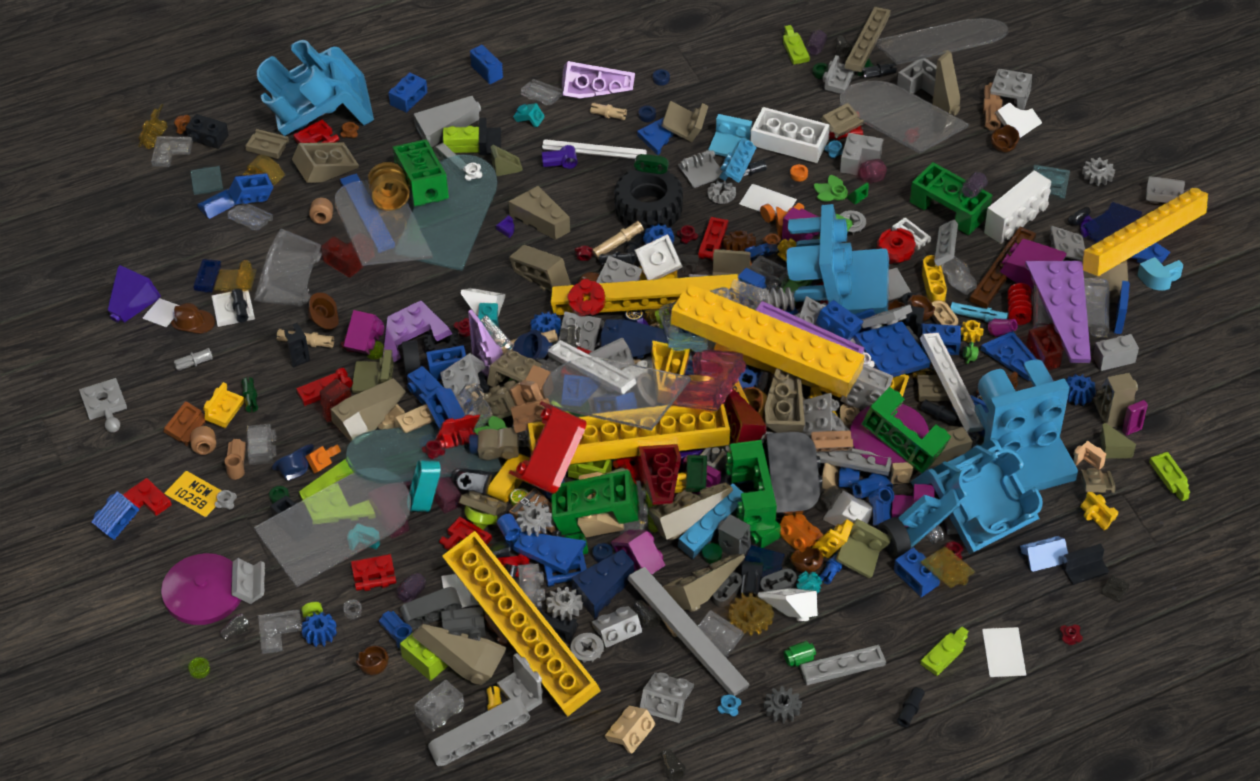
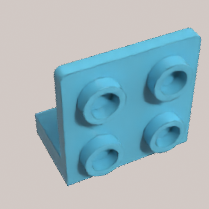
M718 114L716 118V133L709 150H713L716 155L725 157L729 152L733 153L741 138L750 141L752 121Z

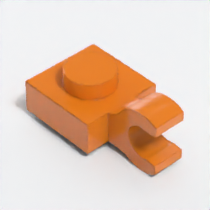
M338 444L326 450L321 446L305 457L313 472L316 473L332 464L330 457L341 452Z

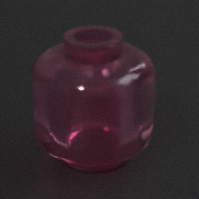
M880 159L866 160L862 163L859 170L861 178L867 183L883 180L887 172L886 165Z

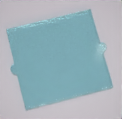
M220 166L191 170L194 195L210 194L211 192L223 190Z

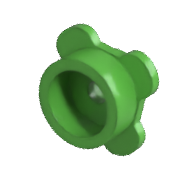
M970 342L969 346H965L963 350V357L966 358L965 364H969V361H976L978 347L973 346V342Z

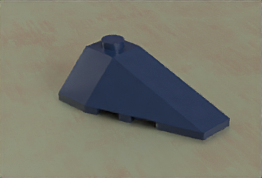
M606 319L601 333V347L624 338L631 350L632 357L637 356L639 359L643 358L644 354L651 353L652 341L680 346L683 334L628 320Z

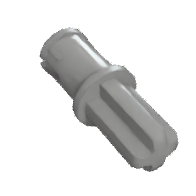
M207 348L200 352H191L189 356L175 360L174 365L179 371L191 366L197 367V364L212 360L213 357L210 349Z

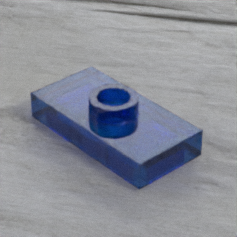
M202 260L193 286L195 291L213 292L221 268V261Z

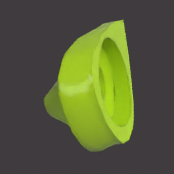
M465 505L466 517L477 527L484 530L488 525L497 523V515L494 516Z

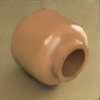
M316 198L313 200L309 212L311 220L317 224L328 223L333 215L332 203L326 198Z
M200 426L192 431L190 435L192 450L200 455H207L214 451L216 435L210 427Z

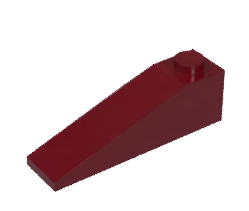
M725 383L721 400H723L730 427L731 439L729 447L733 443L762 440V436L766 433V424L763 422L761 415L729 384Z
M678 444L638 447L637 468L653 505L673 503L681 462Z

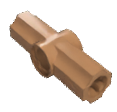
M989 83L984 88L983 114H985V127L989 130H996L1000 128L1001 121L995 112L1002 108V99H1000L999 95L990 94L993 83Z

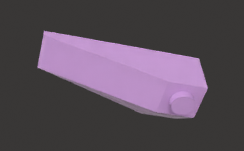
M568 61L563 69L562 93L563 96L580 99L632 91L635 73Z
M471 309L468 311L472 355L484 362L485 369L482 370V373L488 379L490 365L503 355V351L495 343L480 319Z

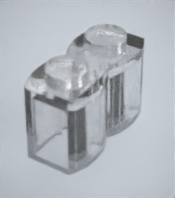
M954 256V259L941 265L943 272L948 275L950 285L963 294L968 295L977 287L975 278L970 275L968 265L956 256Z
M479 384L465 385L456 396V399L465 416L480 414L474 429L481 428L492 417L491 407L484 400V392Z
M271 424L247 426L248 459L250 465L273 463V457L277 456L276 445H273V441H276L275 429L272 430Z

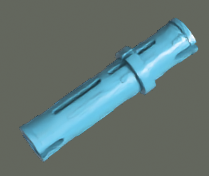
M954 302L951 304V310L954 314L982 319L988 323L994 318L1007 319L1008 313L994 311L989 307L984 309Z

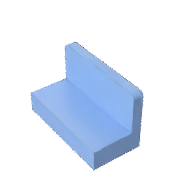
M1059 536L1020 546L1022 554L1028 556L1031 571L1060 565L1063 562L1064 555L1068 554L1065 538Z

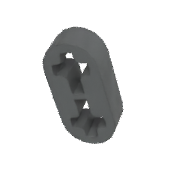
M783 569L763 577L760 582V592L793 588L797 580L796 573L791 569ZM784 576H786L787 578L791 577L790 582H788L787 580L782 581L784 579ZM766 583H768L769 585L774 584L772 586V589H770L769 587L765 588Z
M732 572L715 591L713 603L716 606H727L739 593L742 577L738 573Z

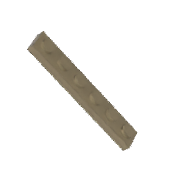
M874 7L845 62V69L862 72L890 17L891 10Z

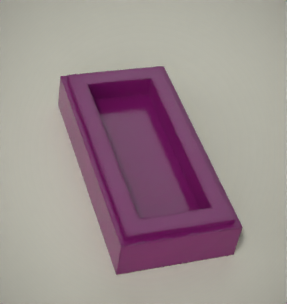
M1145 400L1127 407L1122 429L1125 435L1142 429L1148 406Z

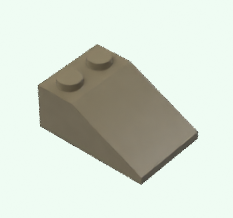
M344 142L299 143L292 158L307 183L324 182L359 167Z

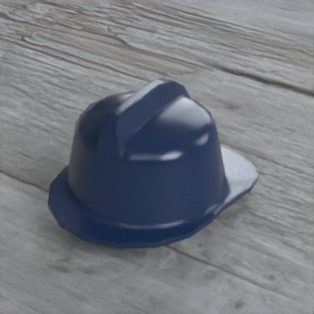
M532 330L516 339L513 351L527 358L538 360L543 359L547 355L549 348L553 345L540 331Z
M306 445L292 454L280 458L272 465L273 470H279L288 481L304 475L308 469V461L305 456L313 451L314 445Z

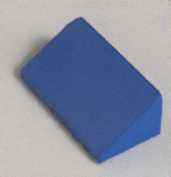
M228 189L199 203L197 206L210 219L237 204L234 203Z

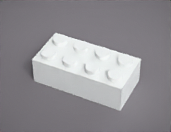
M763 107L751 129V142L759 148L818 163L829 140L830 125Z
M1035 170L988 207L984 233L1000 244L1005 240H1009L1019 227H1024L1027 222L1032 221L1038 213L1048 207L1051 181Z

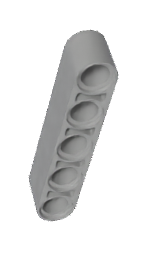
M515 697L435 738L429 743L428 748L436 765L444 766L523 725L530 719V714L522 699Z

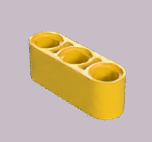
M934 255L926 256L923 259L922 277L927 297L931 303L934 301L945 302L947 287L941 265H936Z
M519 453L518 457L508 459L491 481L487 494L505 503L508 502L511 492L517 489L523 482V480L509 474V471L516 472L518 464L524 460L529 461L530 458Z

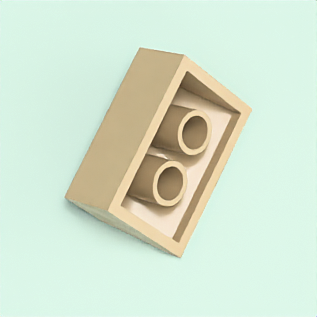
M596 472L579 476V480L602 475V473ZM590 494L587 499L594 498L596 494ZM613 511L578 518V525L585 537L624 530V523H618Z

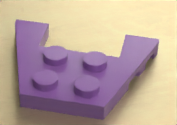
M419 301L388 316L384 350H392L393 361L395 362L401 359L398 345L402 344V342L408 341L432 329L436 341L451 335L452 332L422 301Z

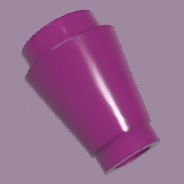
M994 318L988 324L989 333L995 337L1015 331L1018 327L1015 319Z

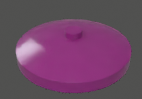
M902 404L897 409L898 413L895 418L900 419L907 428L916 432L923 439L929 432L924 418L907 405ZM872 405L859 412L854 418L850 429L853 448L878 455L860 454L865 459H868L870 456L874 457L875 464L886 466L888 461L886 457H891V466L892 463L907 462L861 425Z
M210 553L193 555L179 561L168 571L162 583L161 594L167 611L177 620L191 625L211 624L230 615L241 602V599L232 596L233 562L224 556Z

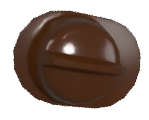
M325 293L313 294L309 300L308 316L311 321L325 329L336 328L339 318L337 306L333 298Z
M184 303L174 307V319L171 321V324L177 330L201 334L210 331L214 327L215 319L209 312L199 310L194 304Z

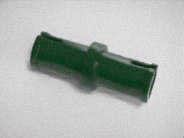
M245 377L241 383L246 411L251 413L250 407H252V411L256 412L258 410L256 400L258 395L254 388V380L249 377L248 383L247 377Z

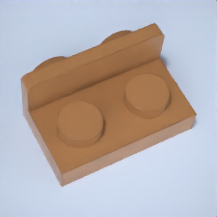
M523 380L509 390L516 406L543 399L536 382Z
M548 398L511 407L515 433L528 430V423L542 422L540 416L545 407L539 404L543 401L550 405Z
M849 430L811 433V439L815 444L816 452L852 451L853 439H851V431Z

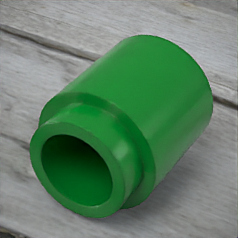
M804 641L788 647L787 650L783 651L787 665L789 667H796L813 661L816 651L812 643L809 644L808 641Z

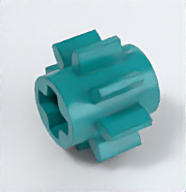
M805 571L798 576V589L817 591V594L820 592L822 580L815 572L808 574Z

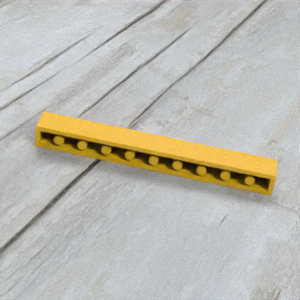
M1192 188L1085 249L1083 271L1099 276L1204 215L1207 211L1208 193L1198 188Z
M738 274L599 283L606 295L605 306L600 312L660 309L666 305H670L673 308L688 283L740 303ZM574 285L552 287L551 305L554 314L574 313L571 310L567 297ZM585 296L583 301H590V296Z

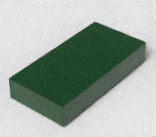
M687 455L686 492H700L706 488L707 455Z

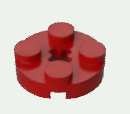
M897 228V231H891V229H888L879 238V249H887L889 258L896 262H903L915 251L916 242L913 234L908 230Z
M583 279L574 285L567 296L571 310L579 316L596 315L604 308L606 303L603 287L589 279ZM585 296H590V301H583Z

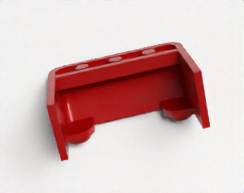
M541 401L539 405L545 407L540 416L542 423L545 424L529 461L524 460L520 462L516 472L510 470L509 474L554 494L559 489L584 434L586 421Z

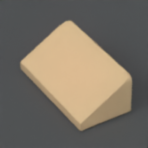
M824 464L822 474L823 489H837L841 466Z

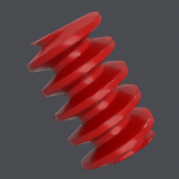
M1025 283L1014 284L1008 289V318L1011 320L1015 319L1017 325H1024L1031 321V287Z

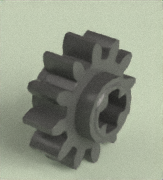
M781 686L779 692L773 688L772 695L766 694L764 709H767V716L774 715V722L781 718L784 724L786 718L794 721V715H800L802 701L799 700V693L792 695V688L784 691V687Z

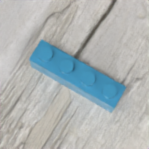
M734 484L731 485L733 491L679 538L678 547L692 560L719 533V523L725 520L729 514L732 516L736 515L738 511L737 502H741V493L744 492Z

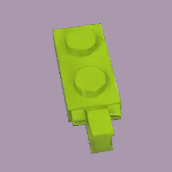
M791 25L784 26L783 44L792 64L810 62V56L798 32L794 33Z
M1165 452L1151 457L1149 463L1172 493L1176 492V496L1181 501L1189 499L1188 479L1171 455Z
M961 627L955 634L949 633L921 660V665L938 676L963 651V647L966 645L964 641L968 638L967 634L969 631Z

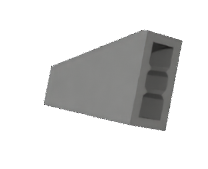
M469 96L414 113L415 127L422 140L427 139L430 146L433 147L443 141L444 127H467L479 120L481 107L473 96Z

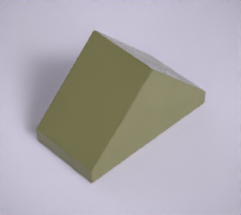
M495 145L491 146L492 165L496 177L523 170L519 157Z
M1104 423L1100 440L1102 450L1106 453L1105 459L1132 458L1136 444L1107 423Z

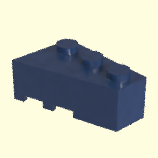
M622 549L572 577V590L576 589V595L582 596L584 607L594 619L599 616V612L605 606L611 603V599L617 593L619 594L629 583L628 577L634 573V562Z

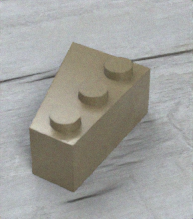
M539 186L509 201L510 217H517L527 226L530 224L536 227L537 231L555 240L570 232V217Z
M523 245L509 257L514 272L530 282H537L541 285L540 289L543 291L547 289L552 292V287L571 285L565 268V262L559 256Z
M1130 373L1107 377L1101 386L1102 390L1097 392L1098 397L1092 399L1103 423H1107L1111 427L1123 425L1127 407L1135 403V393L1138 390V386Z

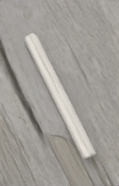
M544 140L542 144L543 150L557 151L565 145H572L578 154L636 159V156L639 154H647V151L643 149Z

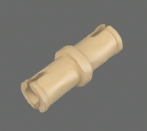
M592 103L591 106H594V108L591 107L590 109L591 114L603 115L608 119L612 117L625 120L626 117L624 115H627L626 109L615 108L609 104L606 106Z

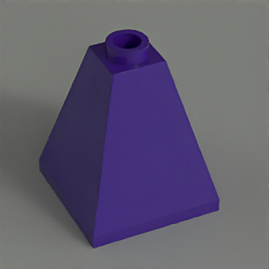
M119 265L108 307L109 317L117 323L119 321L125 323L156 302L161 295L149 278Z

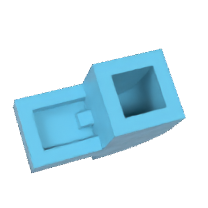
M1154 257L1140 263L1137 276L1149 288L1167 290L1170 289L1172 281H1176L1181 277L1183 264L1178 260L1163 266Z

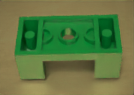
M427 139L393 146L394 163L403 169L405 178L408 181L409 197L414 206L440 202L449 198L446 172Z
M932 162L912 182L910 203L923 210L931 205L932 200L941 203L956 212L955 220L958 223V230L970 235L986 219L987 209L991 206L993 195Z
M889 386L872 404L861 425L922 474L942 454L952 436L937 424L923 439L916 432L907 428L900 419L895 418L898 413L897 409L902 405L905 398Z
M756 440L730 444L729 452H726L727 464H725L727 476L730 475L732 483L753 480V487L758 490L741 493V502H737L738 513H736V518L749 524L750 531L775 528L777 504L762 441Z
M629 470L561 483L557 492L552 494V518L558 530L562 532V535L581 532V528L578 525L579 517L613 511L619 524L639 521L637 487ZM590 494H596L594 498L587 499Z

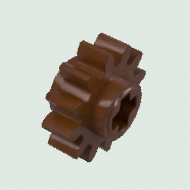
M742 230L729 232L730 235H725V239H723L726 250L745 252L744 249L756 245V237L753 236V233L747 234V231Z

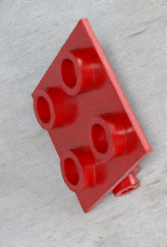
M480 414L474 416L466 415L455 420L453 418L445 420L435 441L440 442L444 449L457 447L458 444L460 446L470 444L469 436L470 434H476L473 433Z

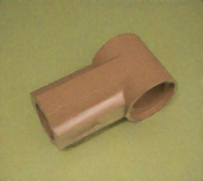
M233 439L229 442L227 457L225 458L227 476L235 480L242 478L245 473L246 443L240 439Z

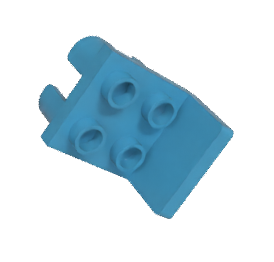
M299 40L291 45V50L303 62L301 65L288 71L276 57L271 56L265 59L257 69L259 82L272 95L271 99L266 93H263L261 99L275 114L278 130L284 136L294 130L305 128L310 121L325 113H332L342 103L363 125L374 120L364 74L339 47H331L322 53H318L308 41Z
M833 204L822 205L821 217L789 219L788 230L791 234L820 232V239L800 240L796 242V247H791L787 250L789 279L792 281L823 279L824 285L799 287L794 292L795 302H804L807 296L814 301L826 300L828 304L834 300L853 314L868 309H874L876 314L888 311L889 255L887 249L852 251L851 243H842L847 242L846 219L836 218Z
M1037 359L1027 361L1024 364V369L1034 385L1031 388L1015 391L1003 369H996L985 374L978 383V391L989 412L985 413L981 404L975 405L974 409L985 430L984 443L991 438H995L1002 450L1010 449L1020 456L1024 467L1015 474L1025 492L1034 487L1040 491L1075 481L1078 469L1060 438L1070 388L1066 380L1053 381L1044 363Z
M995 438L989 439L980 446L973 447L965 454L949 462H942L934 469L926 470L911 481L913 488L914 484L933 485L940 499L951 489L956 490L960 506L949 517L969 555L1040 519L1038 513L1042 508V497L1038 489L1034 487L1025 492L1015 474L1024 467L1022 459L1013 450H1002Z

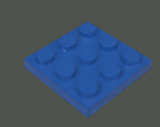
M903 322L854 334L855 343L864 347V352L871 356V361H874L873 368L890 374L893 377L930 367L931 361Z

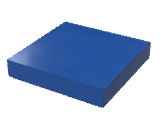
M1122 281L1114 330L1116 334H1121L1123 331L1128 306L1129 281Z

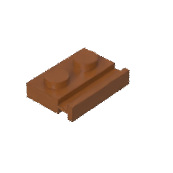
M185 401L165 426L163 432L188 446L192 431L207 422L205 414Z

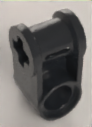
M457 468L452 472L451 479L459 488L481 494L488 493L492 477L491 473L466 468Z

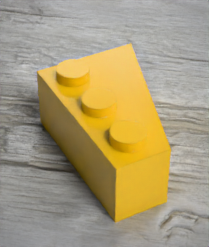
M652 341L651 358L658 404L677 406L682 379L685 376L690 348Z

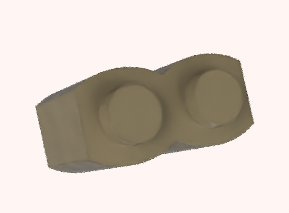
M514 428L479 431V458L492 460L498 457L505 459L518 457V433H515Z

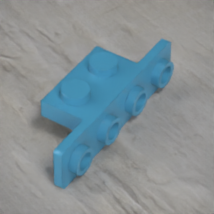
M741 138L734 152H729L724 159V163L720 167L722 172L719 177L725 181L729 176L739 183L756 150V146L751 141Z
M951 489L940 500L923 495L899 517L903 525L909 526L906 530L911 541V548L960 506L956 490Z

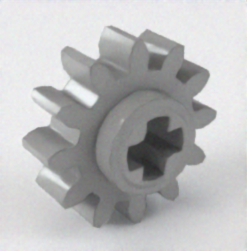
M1099 157L1095 161V159L1091 158L1090 162H1085L1082 174H1084V179H1090V184L1094 182L1097 186L1100 183L1107 185V181L1112 182L1115 169H1113V164H1108L1107 159L1103 161Z
M531 502L529 508L523 505L524 512H517V523L522 532L527 530V535L529 536L532 532H535L536 537H538L539 531L546 534V527H552V513H549L548 506L542 508L541 502L537 506Z
M557 587V593L551 591L550 597L546 599L547 612H552V618H556L559 615L561 621L564 620V617L572 620V614L579 616V610L583 608L582 596L576 595V589L569 592V587H566L563 591Z

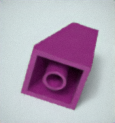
M1023 238L1019 244L1015 242L1009 251L1012 255H1006L1001 263L1004 266L1000 272L1016 283L1028 284L1031 287V293L1037 297L1039 291L1031 279L1032 276L1029 270H1027L1025 262L1063 261L1067 253Z

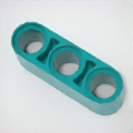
M418 460L407 499L409 511H430L440 477L441 467L439 461Z

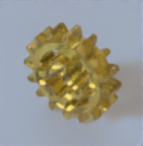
M750 593L749 597H746L742 594L741 600L735 598L734 604H730V624H735L736 631L741 628L742 634L749 631L750 636H752L753 631L761 634V629L767 631L768 625H772L774 615L772 605L761 600L758 595L753 597V594Z

